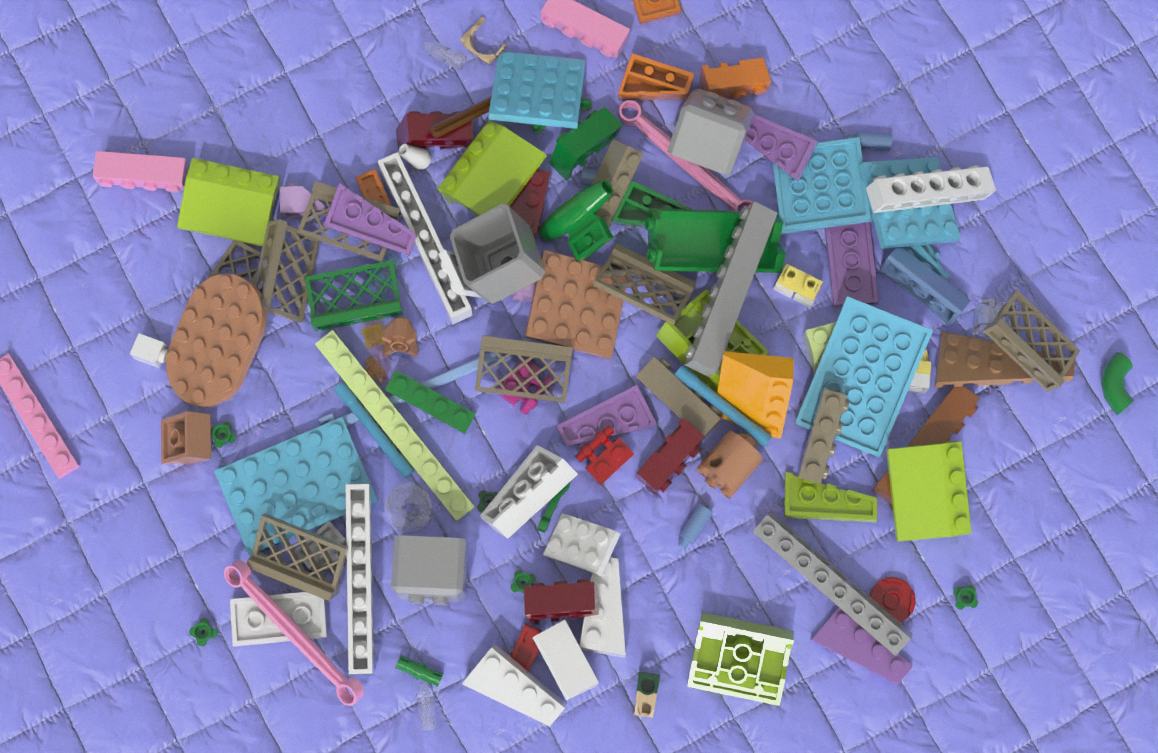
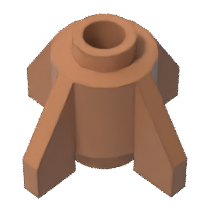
M398 317L381 331V339L386 341L383 348L385 356L394 351H406V353L413 357L418 356L417 332L410 320L405 317Z

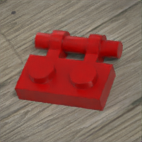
M609 425L603 431L599 430L595 434L596 437L587 445L584 444L580 448L581 451L575 455V458L580 463L588 457L591 462L584 468L600 485L634 455L619 437L613 442L608 439L614 433ZM603 443L606 448L596 456L593 451Z

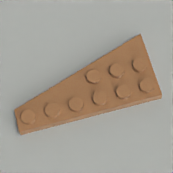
M941 331L934 388H942L943 385L953 384L954 387H962L963 384L971 383L977 386L1008 385L1015 381L1031 384L1032 381H1035L995 342ZM1036 351L1041 358H1044L1043 352ZM1050 354V358H1057L1056 355ZM1075 360L1063 377L1064 382L1072 381ZM1051 362L1052 368L1058 373V362Z

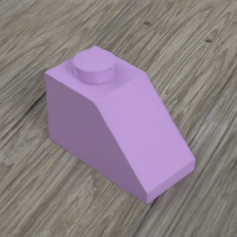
M287 184L286 187H280V213L282 218H303L312 194L298 184ZM318 199L315 200L313 208L316 213L326 209Z

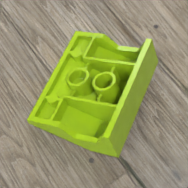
M489 120L437 190L449 204L452 205L455 202L464 206L478 217L500 204L510 206L547 155L506 127Z
M192 158L186 176L177 228L263 247L267 224L272 221L273 206L276 196L280 192V187H282L280 178L272 174Z
M707 289L682 310L674 325L666 321L655 335L684 365L687 357H685L686 351L691 344L693 345L695 337H693L694 330L698 324H701L703 319L701 312L704 306L709 304L711 298L708 296L709 291ZM738 320L736 321L725 351L768 355L770 352ZM722 360L718 371L709 377L687 367L703 383L717 393Z
M944 441L943 443L886 449L896 541L972 534L962 441Z
M702 612L687 687L780 706L789 655L794 642V631Z

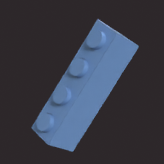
M897 247L888 256L880 272L949 326L953 324L971 301L963 290L954 288L945 276L936 274L927 262L918 260L915 254L907 247Z

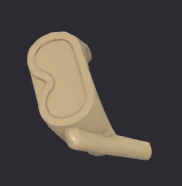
M481 17L460 38V41L465 48L490 65L498 58L500 53L505 51L508 45L503 44L495 55H484L476 52L473 46V38L486 19Z

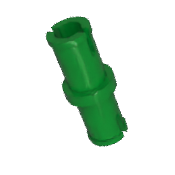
M400 655L395 669L413 675V679H422L436 687L439 686L444 673L425 666V663L422 661L418 663L403 655Z

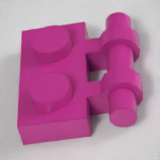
M531 361L527 363L534 373L540 370ZM525 365L514 373L521 383L532 376ZM512 375L502 383L505 389L510 391L519 386ZM548 375L541 382L546 386L554 379ZM535 378L524 385L527 391L534 385L537 389L533 394L542 389ZM520 388L518 392H524V390ZM500 395L513 407L519 400L524 404L519 410L524 415H527L531 409L534 410L538 405V399Z

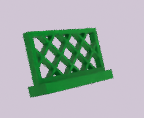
M393 260L305 277L311 325L315 332L404 315ZM390 267L391 275L386 282L376 276L381 268ZM359 272H366L370 275L364 286L354 280ZM338 276L348 279L342 290L332 285ZM374 278L384 284L377 294L367 289ZM321 280L326 284L320 294L312 290V281ZM351 283L361 288L354 299L345 293ZM329 287L339 292L332 303L323 298ZM386 287L394 291L395 300L385 301L380 298ZM364 291L374 297L369 305H362L358 302ZM342 295L352 301L349 307L343 310L335 306ZM320 299L330 305L325 313L316 315L315 306Z

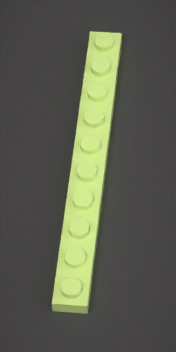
M332 330L316 342V347L453 518L459 521L474 509L475 506L335 332Z

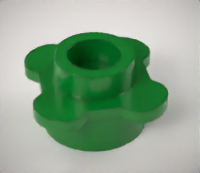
M223 422V424L211 428V435L215 439L214 445L218 448H222L224 444L228 442L233 443L236 440V435L232 433V426L229 422Z
M517 570L514 573V583L511 584L510 588L514 593H524V587H530V584L536 581V576L532 573L527 574Z
M974 586L956 587L953 590V595L956 596L957 602L955 606L957 609L977 607L978 600H976V589Z
M202 618L199 623L189 629V634L194 636L199 646H205L208 640L217 636V630L210 626L208 619Z

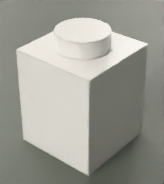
M138 333L130 355L135 360L160 368L161 364L166 362L168 347L162 341Z

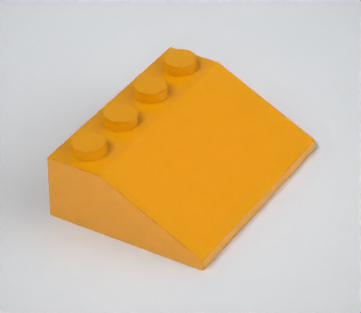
M724 351L717 394L753 423L759 425L772 438H781L794 379V358ZM721 412L719 417L737 425L734 421H732L729 417H727L724 413Z

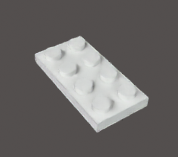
M307 592L268 595L310 639L328 638L325 599ZM251 597L230 599L232 644L234 647L290 641Z

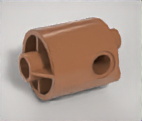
M728 431L696 470L706 477L704 481L711 488H720V492L728 499H731L762 463L763 458L756 450L758 443L754 438L746 433L736 434Z

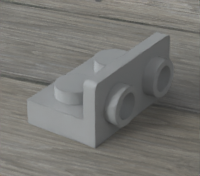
M330 521L315 532V534L347 546L346 539ZM306 541L312 553L320 550L315 541ZM301 545L295 550L299 558L307 556ZM333 548L327 550L332 561L339 559L340 551ZM322 553L314 556L319 567L327 565ZM309 559L304 560L303 563L310 571H314ZM330 567L322 570V573H326Z

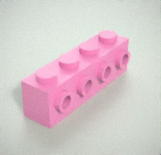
M547 0L541 10V21L547 27H555L561 30L565 36L581 40L582 44L589 48L594 47L600 50L606 57L618 59L630 38L629 28L574 0Z
M96 151L93 178L103 187L121 185V187L126 189L143 187L146 190L155 191L157 188H161L169 192H179V190H184L189 164L185 158Z

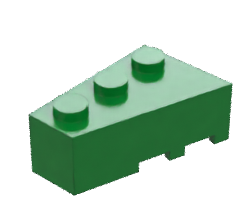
M605 106L599 111H592L584 122H578L577 129L572 128L568 133L563 132L556 139L557 144L549 164L567 181L572 177L571 174L574 168L578 165L582 168L587 164L585 159L593 153L598 154L612 139L617 137L623 124Z
M631 180L612 222L616 225L645 228V219L649 217L650 208L690 210L692 208Z

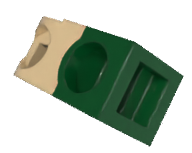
M638 672L635 716L653 718L660 674Z

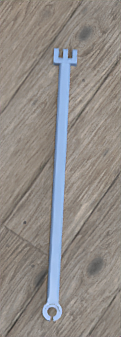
M528 338L521 339V341L542 343ZM493 352L484 355V361L488 366L500 360ZM499 353L502 358L507 355ZM479 358L425 380L421 384L433 390L478 370ZM394 395L387 397L393 406L405 402ZM353 412L341 416L346 426L359 421ZM329 414L318 421L322 425L336 419L333 414Z

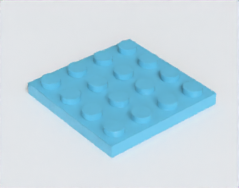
M503 51L497 60L488 120L577 129L586 60Z
M860 137L818 143L799 182L773 163L779 217L784 223L782 234L871 222L869 202L859 165L863 163Z
M938 157L863 162L859 165L866 191V187L876 177L886 176V178H890L901 173L907 176L923 171L925 174L941 169ZM866 191L881 249L953 243L961 239L951 204L873 213Z

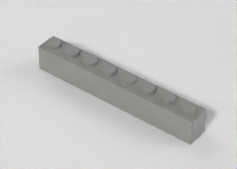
M755 201L748 206H744L739 215L741 219L740 224L735 227L731 236L734 238L733 242L724 253L726 260L724 265L722 264L716 274V277H718L717 283L712 286L708 296L711 297L709 304H706L701 312L702 322L694 330L693 337H695L693 345L691 344L686 351L685 357H687L685 366L708 377L718 371L723 352L726 350L778 214L777 212Z

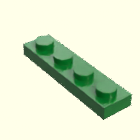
M397 370L385 391L464 434L476 415L474 412Z

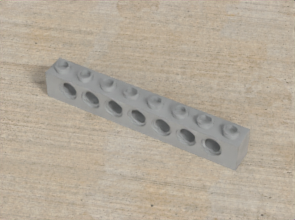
M772 511L753 530L756 536L892 654L896 656L911 640L912 632Z

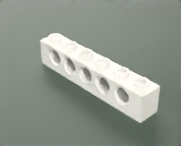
M974 165L967 169L956 167L943 172L942 169H938L925 174L923 171L907 176L904 173L890 178L879 176L874 178L873 182L866 187L873 213L985 200L996 191L989 167Z

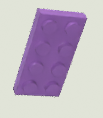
M870 222L824 228L833 307H842L846 296L869 305L878 304L879 298Z

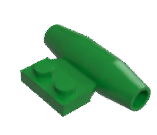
M602 179L580 190L559 206L540 226L539 233L545 241L551 242L568 233V244L576 260H585L614 238L604 218L596 214L613 195L612 185L607 180Z

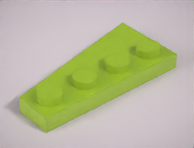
M786 471L784 474V518L876 523V497L852 490H842L831 484L825 485L802 479Z

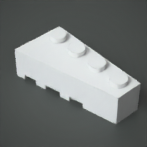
M537 445L480 517L497 533L508 539L574 479L578 473L563 458Z
M610 557L602 577L595 574L591 576V582H595L598 587L599 615L584 617L579 647L583 651L625 658L619 562L617 558Z
M496 644L490 648L462 683L547 726H551L567 706L564 700Z

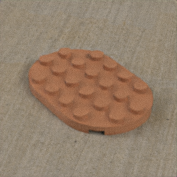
M233 274L215 275L203 281L190 296L166 355V372L169 383L178 397L186 403L199 407H214L223 401L231 399L241 388L263 338L267 322V311L263 307L262 295L258 288L249 280Z

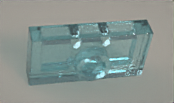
M386 252L383 262L393 260L397 275L403 258ZM390 267L381 268L376 276L386 282L391 275ZM373 278L367 289L377 294L384 284ZM386 287L380 298L385 300L390 288Z

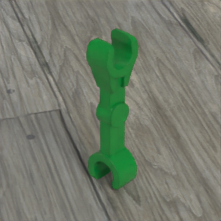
M570 482L549 501L546 512L539 521V531L544 533L547 531L550 519L558 506L560 498L570 488Z

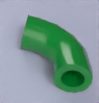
M1116 352L1110 358L1103 369L1101 379L1104 399L1116 415L1120 414L1134 401L1124 385L1125 376L1133 368V364L1128 357L1120 352Z

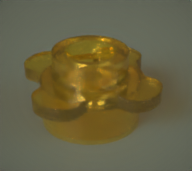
M375 324L364 327L361 330V335L365 338L364 345L366 348L371 349L374 345L385 344L386 341L381 339L382 325Z

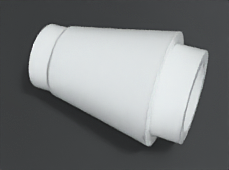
M403 144L399 148V155L415 169H425L429 166L431 155L426 149Z

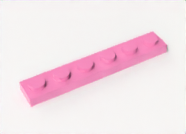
M8 353L0 358V385L57 477L61 479L80 467L12 356Z

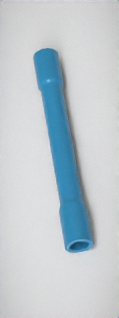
M682 365L675 373L678 379L708 400L745 430L761 446L765 447L772 436L734 408L703 383L687 367Z
M342 382L334 388L336 394L366 428L404 479L410 476L415 470L367 413L348 385Z

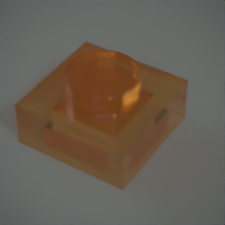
M372 355L364 361L367 367L365 371L372 380L376 378L381 383L387 378L386 372Z

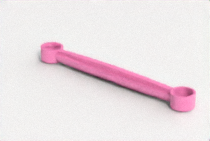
M628 100L620 105L618 116L624 125H635L676 164L731 209L738 211L739 207L748 206L752 203L751 200H740L705 167L668 153L667 150L671 138L641 115V107L637 102ZM631 107L638 114L635 118L628 119L623 116L622 110Z
M237 560L225 568L224 576L226 581L233 587L241 586L288 639L337 687V696L343 704L351 706L363 697L364 688L362 684L355 678L347 679L308 635L251 579V570L244 561ZM347 688H349L352 691L353 695L349 693Z

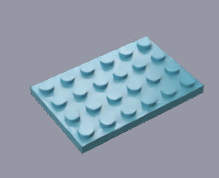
M846 296L794 423L811 429L823 386L845 392L849 405L846 413L842 412L841 414L842 429L839 435L835 434L834 439L880 457L933 330Z
M343 417L214 471L249 556H252L261 515L264 513L310 531L326 524L328 521L331 522L346 515V485L369 484L371 486ZM371 486V504L378 502ZM267 522L266 530L269 535L272 536L278 533L274 525ZM288 531L285 533L288 540L296 537L293 532ZM280 536L272 539L275 545L283 542ZM267 542L261 544L260 552L270 548Z

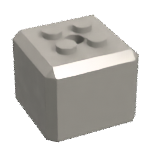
M698 88L691 92L681 109L667 152L675 157L721 174L730 175L740 156L754 113L751 107Z
M498 205L453 229L450 235L463 282L486 302L494 304L543 278L545 269L531 227L508 205Z
M394 536L391 588L401 600L410 601L411 604H424V601H432L434 605H448V602L460 603L466 595L468 560L466 539Z

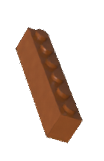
M965 386L953 387L907 446L929 445L950 441L949 437L953 432L957 435L965 426L962 422L966 416L971 418L979 408L976 403L980 398ZM887 470L872 490L892 505L889 471Z

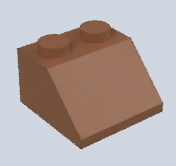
M186 411L161 419V464H189L211 459L212 426L210 414Z

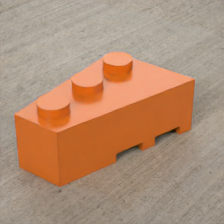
M632 53L618 92V100H687L695 74Z
M764 58L740 60L738 65L728 66L727 62L720 63V67L709 69L708 65H702L699 79L701 89L716 93L727 99L741 100L746 95L763 94L769 90L771 84Z

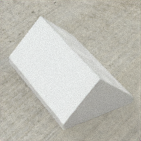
M565 620L533 637L566 701L598 686L599 682Z

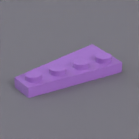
M755 114L745 139L746 142L797 182H799L818 144L813 138Z
M339 183L324 226L410 256L417 234Z
M635 385L556 425V428L565 446L592 441L596 437L595 434L599 430L603 431L608 425L614 431L611 436L654 427L657 426V423L638 385Z
M839 607L810 640L896 685L902 681L913 667L899 654L896 656L892 654Z

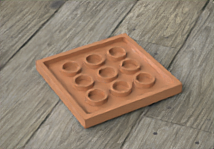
M543 250L541 260L545 273L542 279L535 282L524 337L551 345L573 347L574 351L610 360L613 355L623 300L593 285L603 266L584 260L577 261L573 257ZM625 276L617 277L619 283L627 282ZM611 278L601 279L608 284L613 283Z

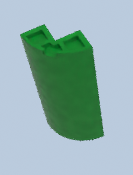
M650 208L649 217L645 219V229L648 231V262L652 263L654 271L717 272L726 260L724 253L733 242L734 238L731 236L735 227L740 224L741 219L739 215L741 211ZM778 214L755 273L782 272L786 253L779 240L784 223Z

